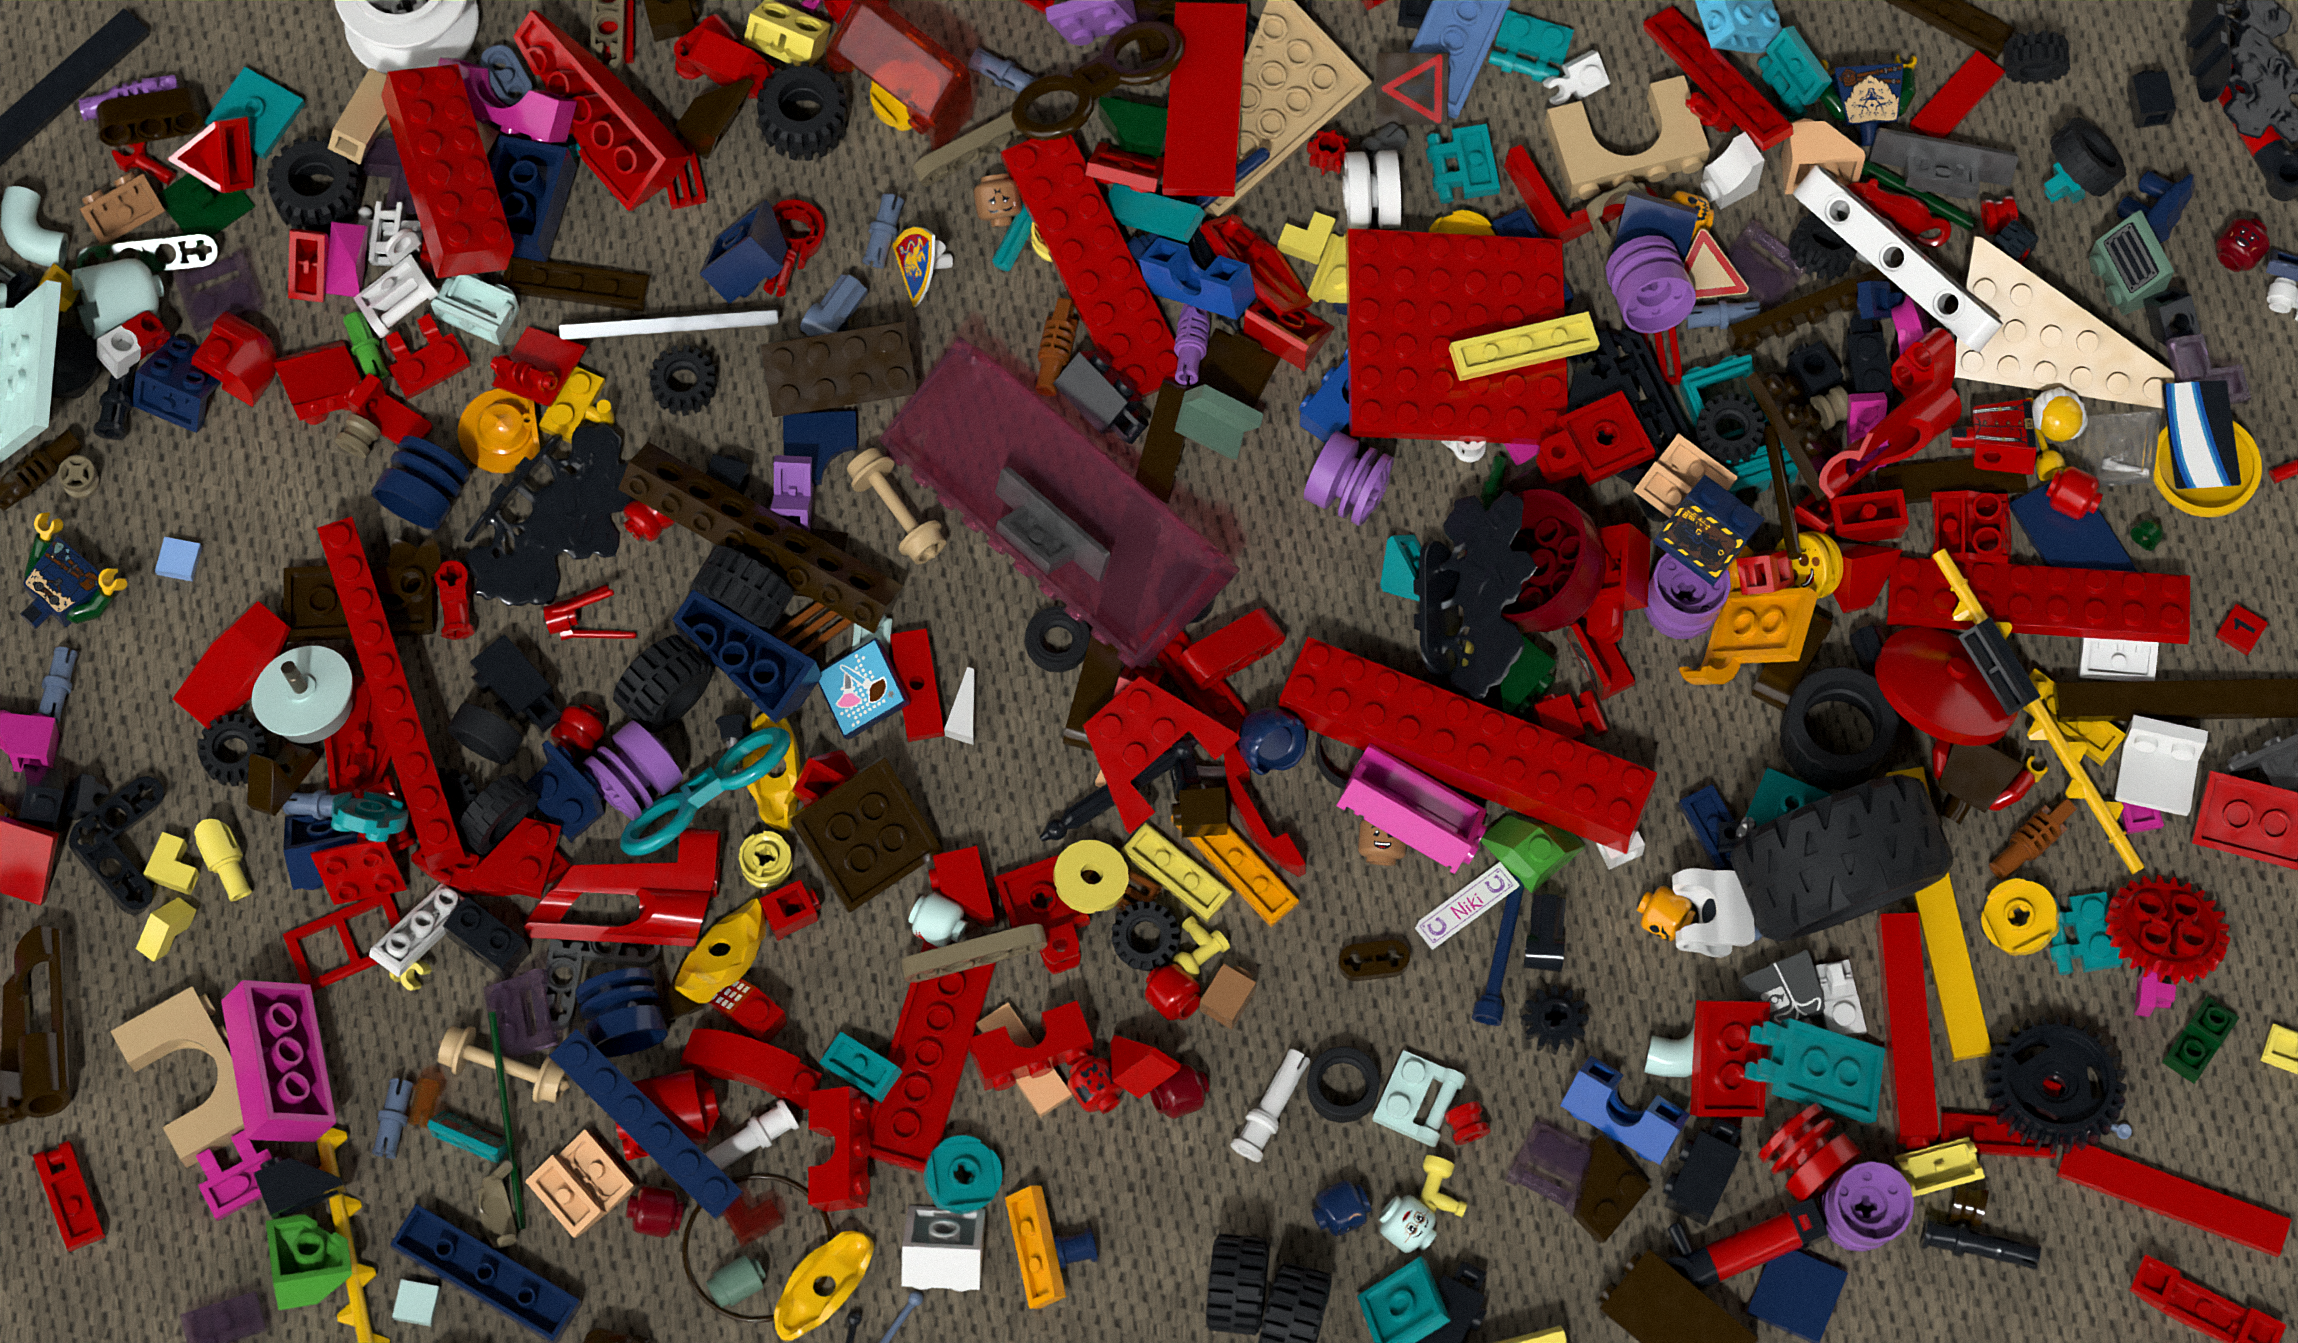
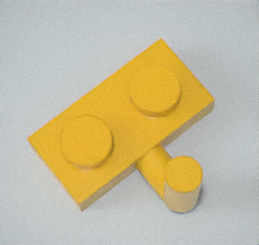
M576 366L551 408H547L538 425L539 429L552 436L561 433L563 436L562 440L572 444L573 432L576 427H582L586 419L597 424L604 422L609 427H612L615 423L611 403L603 399L597 403L596 407L593 406L605 385L604 378Z

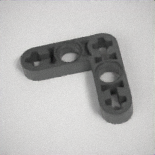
M573 921L563 922V923L590 924V923H581V922H573ZM551 939L539 1005V1015L543 1024L548 1029L554 1031L564 1030L572 1024L577 1006L575 990L581 982L584 960L649 967L659 960L661 945L649 944L654 950L647 951L645 957H640L638 950L626 948L627 956H622L624 943H617L616 949L613 952L603 954L596 949L597 941H589L590 951H584V943L572 942L570 948H565L563 941ZM629 943V946H641V945H642V944ZM561 967L570 968L574 972V977L569 984L560 986L553 982V974L557 969ZM550 991L561 995L571 993L570 997L562 995L561 1006L563 1011L567 1013L566 1015H560L558 1021H553L551 1014L547 1013L548 1010H554L557 1000L555 994L549 995Z

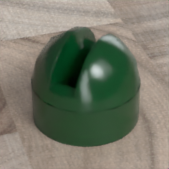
M2153 518L2141 520L2130 532L2132 540L2147 551L2154 550L2161 542L2164 534L2163 526L2154 523L2155 519Z

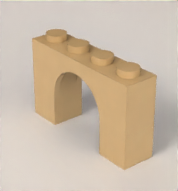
M369 68L333 128L328 149L361 164L377 136L387 128H390L381 97L387 77L386 73ZM475 120L487 159L489 160L500 132L491 128L488 124Z
M1684 75L1650 83L1647 100L1658 129L1659 139L1650 149L1637 155H1617L1603 148L1593 136L1582 101L1547 109L1545 126L1570 199L1580 197L1583 200L1591 199L1599 195L1603 190L1616 189L1628 181H1632L1634 184L1635 182L1647 179L1649 182H1658L1667 178L1671 173L1683 171L1685 174L1694 173L1700 170L1703 165H1707L1710 149L1701 122L1697 116L1690 112V109L1685 107V101L1691 98V93Z
M193 986L110 1031L134 1072L179 1049H198L215 1059L218 1077L211 1096L201 1106L163 1127L178 1157L186 1168L198 1162L196 1155L209 1148L212 1153H215L233 1143L230 1137L245 1130L231 1053L228 1050L227 1030L224 1025L216 1028L211 1019V1016L217 1013L207 994L205 993L199 997Z

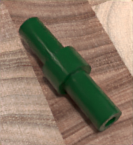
M1494 456L1489 479L1483 484L1481 499H1483L1482 505L1486 511L1490 510L1492 503L1505 491V486L1502 483L1508 460L1502 456Z

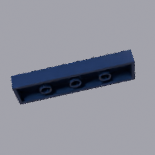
M418 1204L414 1206L390 1243L395 1252L549 1343H558L582 1306L580 1300Z

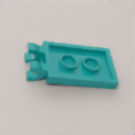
M1791 1018L1782 1020L1781 1026L1769 1021L1764 1022L1763 1027L1751 1026L1749 1041L1761 1045H1773L1771 1061L1762 1058L1759 1059L1758 1064L1746 1063L1744 1078L1758 1082L1773 1083V1095L1808 1106L1819 1103L1827 1112L1863 1123L1876 1122L1885 1048Z

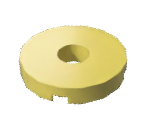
M1081 840L1069 845L1058 857L1053 871V881L1057 888L1056 892L1059 898L1071 909L1085 914L1102 910L1107 911L1112 909L1123 898L1129 882L1128 866L1122 855L1111 845L1098 840ZM1085 870H1093L1099 874L1101 881L1097 884H1088L1082 879L1081 873Z

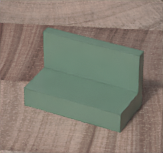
M1204 384L1185 391L1174 431L1235 460L1238 457L1244 433L1259 428L1264 414Z

